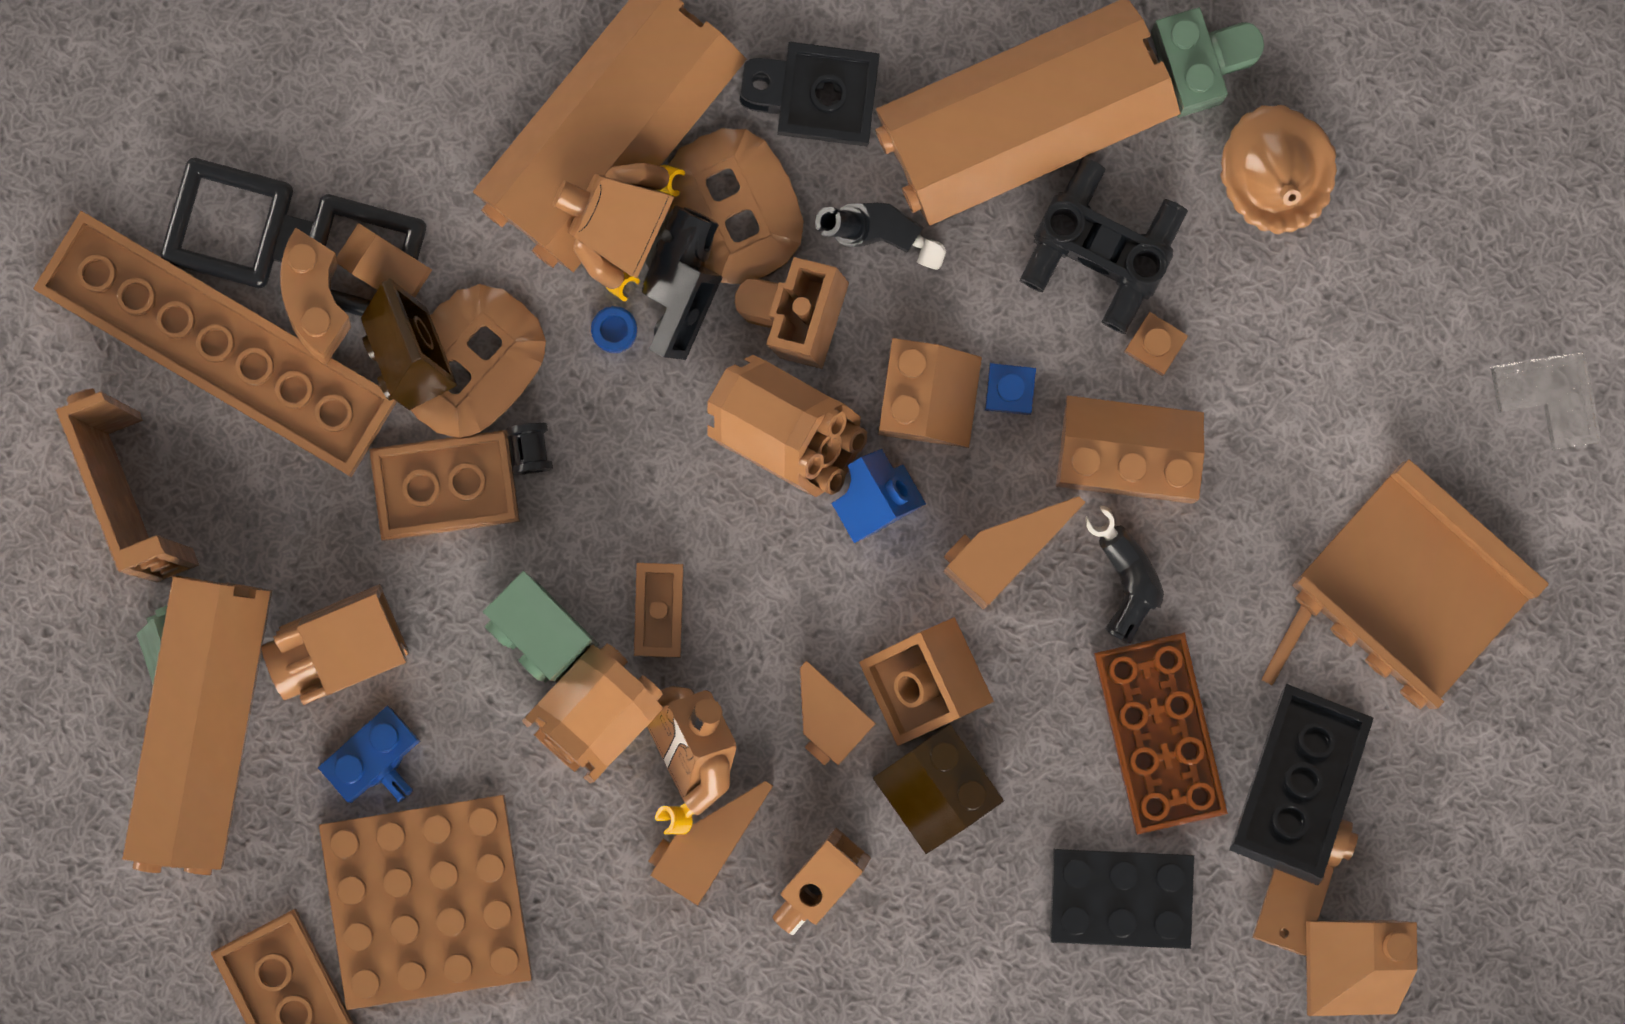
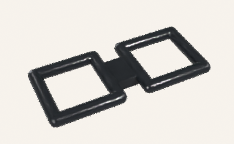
M191 158L187 161L160 256L178 267L255 288H263L268 283L273 262L282 263L286 245L295 228L326 246L334 216L346 217L406 234L402 251L418 260L427 227L422 219L331 194L321 197L314 222L287 215L293 195V188L289 183L207 160ZM201 178L272 197L253 268L182 249ZM331 289L335 303L347 313L362 316L371 300Z

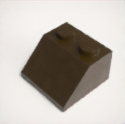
M389 278L382 282L361 317L367 334L362 337V341L369 356L375 362L377 361L382 374L377 376V380L385 397L390 401L394 399L406 409L411 410L458 385L427 307Z
M951 724L946 725L873 777L875 783L925 854L951 839L1004 802L1002 796Z

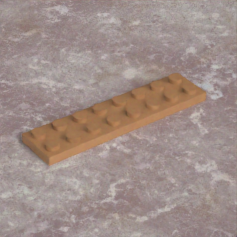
M80 211L33 290L350 477L353 476L397 403L394 399L388 400L377 384L333 358H330L326 365L323 364L306 349L299 338L83 211Z

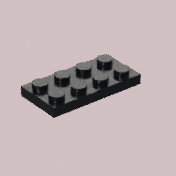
M1286 684L1281 692L1229 851L1319 885L1323 880L1374 718Z

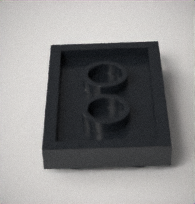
M1053 849L1050 943L1191 949L1194 855Z

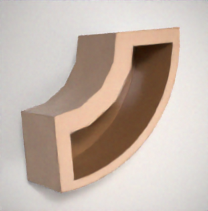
M295 228L288 240L281 263L280 286L289 321L297 337L315 358L326 365L351 329L349 316L335 303L331 294V280L338 266L337 258L334 251Z

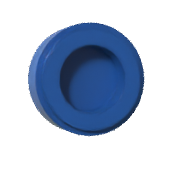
M606 307L599 311L592 321V337L597 346L608 353H621L628 350L637 338V323L633 315L622 307Z

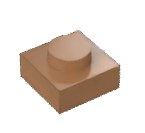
M1149 312L1124 352L1163 376L1188 338V335Z

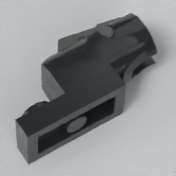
M677 205L674 206L660 227L661 230L656 236L645 260L649 270L644 279L642 293L667 307L665 314L655 325L654 339L649 350L665 358L686 360L723 276L702 266V262L708 261L714 234L719 224L695 210L686 207L683 209Z

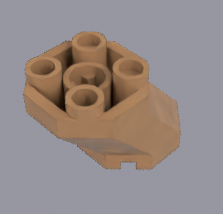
M755 355L745 358L744 360L749 364L743 367L734 364L726 368L707 401V413L714 416V427L707 424L708 436L724 448L742 456L814 497L824 492L833 495L840 491L849 470L847 465L854 461L867 442V431L860 427L861 416L844 403L827 396Z
M608 643L601 649L592 644L522 720L527 728L534 722L540 727L534 736L571 770L576 772L580 766L589 770L583 777L589 783L595 782L663 709L658 703V699L663 695L661 690L643 675L636 679L624 668L628 663L626 658Z

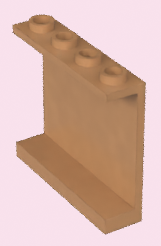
M93 388L79 391L67 397L68 405L56 409V412L118 572L159 582L199 566L193 548L158 535L149 538L109 434L143 421L140 412L101 391L95 393Z
M1410 459L1402 462L1292 584L1300 592L1295 599L1314 616H1317L1321 611L1334 623L1330 628L1331 632L1349 647L1357 643L1369 654L1365 662L1383 678H1387L1389 674L1396 678L1404 686L1400 690L1402 696L1420 710L1425 705L1429 709H1438L1444 703L1441 699L1443 695L1529 599L1537 598L1549 585L1546 580Z

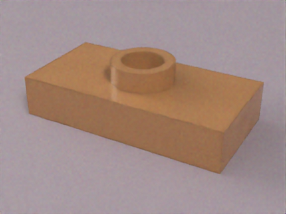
M637 563L634 656L681 658L683 564Z

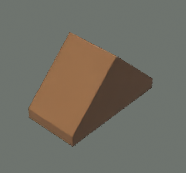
M360 223L356 225L336 257L338 265L378 290L381 283L390 278L414 298L432 272L431 268Z

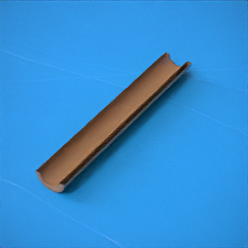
M1302 605L1261 679L1270 685L1274 684L1312 615Z

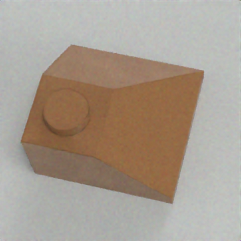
M1399 920L1306 921L1307 1016L1397 1014L1417 972V922Z

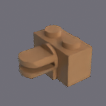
M793 257L786 283H774L757 278L747 279L737 289L734 303L736 310L748 323L771 328L766 345L780 359L823 369L849 282L837 267Z

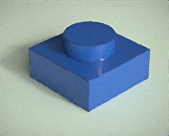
M990 363L985 410L1031 415L1036 368Z

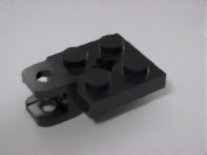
M789 41L786 61L753 58L745 62L740 104L752 111L779 114L777 135L868 147L880 53ZM761 80L768 87L760 90L755 88L752 83ZM825 83L834 84V91L841 93V100H834L831 106L823 105L822 99L815 95V90H823Z

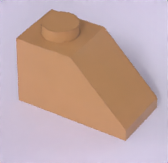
M806 661L800 667L803 734L810 740L804 748L824 766L830 760L839 765L876 723Z

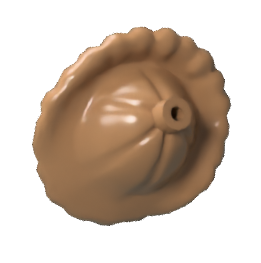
M1262 105L1253 112L1243 115L1239 123L1231 131V136L1223 148L1221 181L1226 186L1227 197L1232 201L1234 209L1243 215L1245 222L1257 226L1261 231H1271L1278 235L1284 232L1291 233L1298 228L1309 226L1312 220L1318 218L1322 214L1323 208L1329 204L1330 193L1334 189L1337 172L1335 163L1336 150L1320 125L1307 119L1304 114L1291 110L1286 105Z

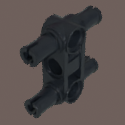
M1083 157L1065 191L1054 195L1034 234V243L1037 246L1028 261L1020 282L1038 292H1043L1061 257H1069L1116 281L1119 288L1110 303L1102 324L1116 332L1126 334L1143 299L1148 300L1154 295L1162 277L1166 273L1174 256V250L1171 245L1188 210L1174 201L1164 199L1146 234H1139L1091 210L1089 203L1106 169L1099 163ZM1056 215H1066L1072 219L1075 230L1069 235H1059L1053 231L1050 220ZM1138 256L1149 257L1156 265V274L1152 277L1138 275L1133 268V260Z

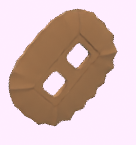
M720 128L711 134L700 136L692 143L679 148L668 165L684 170L685 176L678 174L672 180V189L680 191V195L672 196L674 199L669 207L668 214L677 205L683 209L686 207L695 210L719 224L714 234L708 261L702 262V266L723 276L720 283L742 284L747 279L764 277L785 265L801 244L804 221L790 178L766 141L747 129ZM723 170H732L738 180L740 190L721 201H715L706 186L707 179ZM745 210L751 211L759 225V232L741 242H734L725 225L727 219Z
M483 284L457 290L449 300L439 304L433 314L430 315L448 362H458L471 374L470 382L460 393L452 394L446 391L411 409L418 420L439 434L461 438L483 431L502 416L520 397L535 377L543 362L546 340L538 318L522 302L512 297L504 289L492 288ZM482 327H488L502 340L501 347L488 360L479 357L468 345L469 340Z

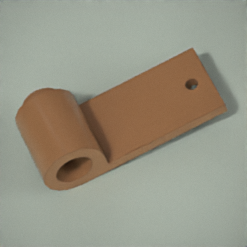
M1341 820L1323 880L1319 885L1274 868L1252 938L1306 956V921H1318L1334 868L1340 864L1342 859L1349 861L1356 848L1358 834L1352 832V822Z

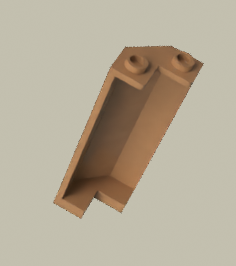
M629 0L472 191L486 204L481 211L501 228L508 222L522 231L537 244L532 249V252L548 266L554 268L557 263H560L574 273L581 264V261L574 252L576 238L568 233L575 216L553 206L554 198L562 182L567 181L587 191L594 174L605 176L606 172L614 166L636 163L661 166L747 59L709 22L706 21L703 24L697 17L689 13L684 8V3L681 0Z
M1129 0L1116 1L876 108L882 125L875 129L877 138L885 154L893 152L904 170L909 185L902 187V191L912 213L920 210L928 225L931 226L1181 114L1169 73L1163 61L1157 62L1155 53L1149 45L1148 38L1151 36L1149 30Z
M177 575L172 577L122 860L133 861L132 869L150 873H161L162 866L184 868L183 871L199 875H212V869H222L261 659V645L264 642L273 590L228 582L218 583Z

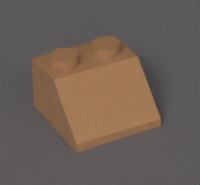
M892 338L878 435L969 448L982 357L938 344Z
M955 617L921 631L859 662L897 746L994 702Z

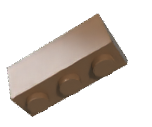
M1066 396L1056 487L1190 504L1199 500L1204 462V412Z

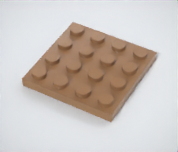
M505 795L319 825L346 1010L533 980Z

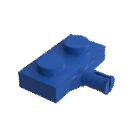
M387 705L323 762L318 769L348 803H353L368 788L381 783L400 803L406 798L404 794L410 795L413 792V788L406 783L396 769L399 767L403 757L421 741L394 710Z

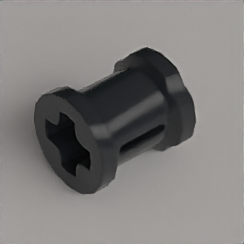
M529 423L506 428L507 436L511 437L513 441L516 463L512 467L513 475L540 473L553 469L552 461L547 460L544 433L548 431L547 423Z

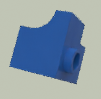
M883 449L864 455L847 465L851 474L849 489L842 497L831 503L854 543L874 535L926 505L904 464L893 468Z

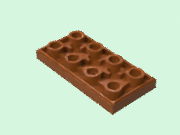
M1185 632L1093 653L1136 835L1228 814Z

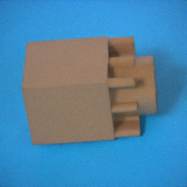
M380 584L280 626L279 631H276L277 635L273 636L274 640L261 645L266 667L282 699L285 701L300 695L303 705L406 663V655L409 654L404 638Z

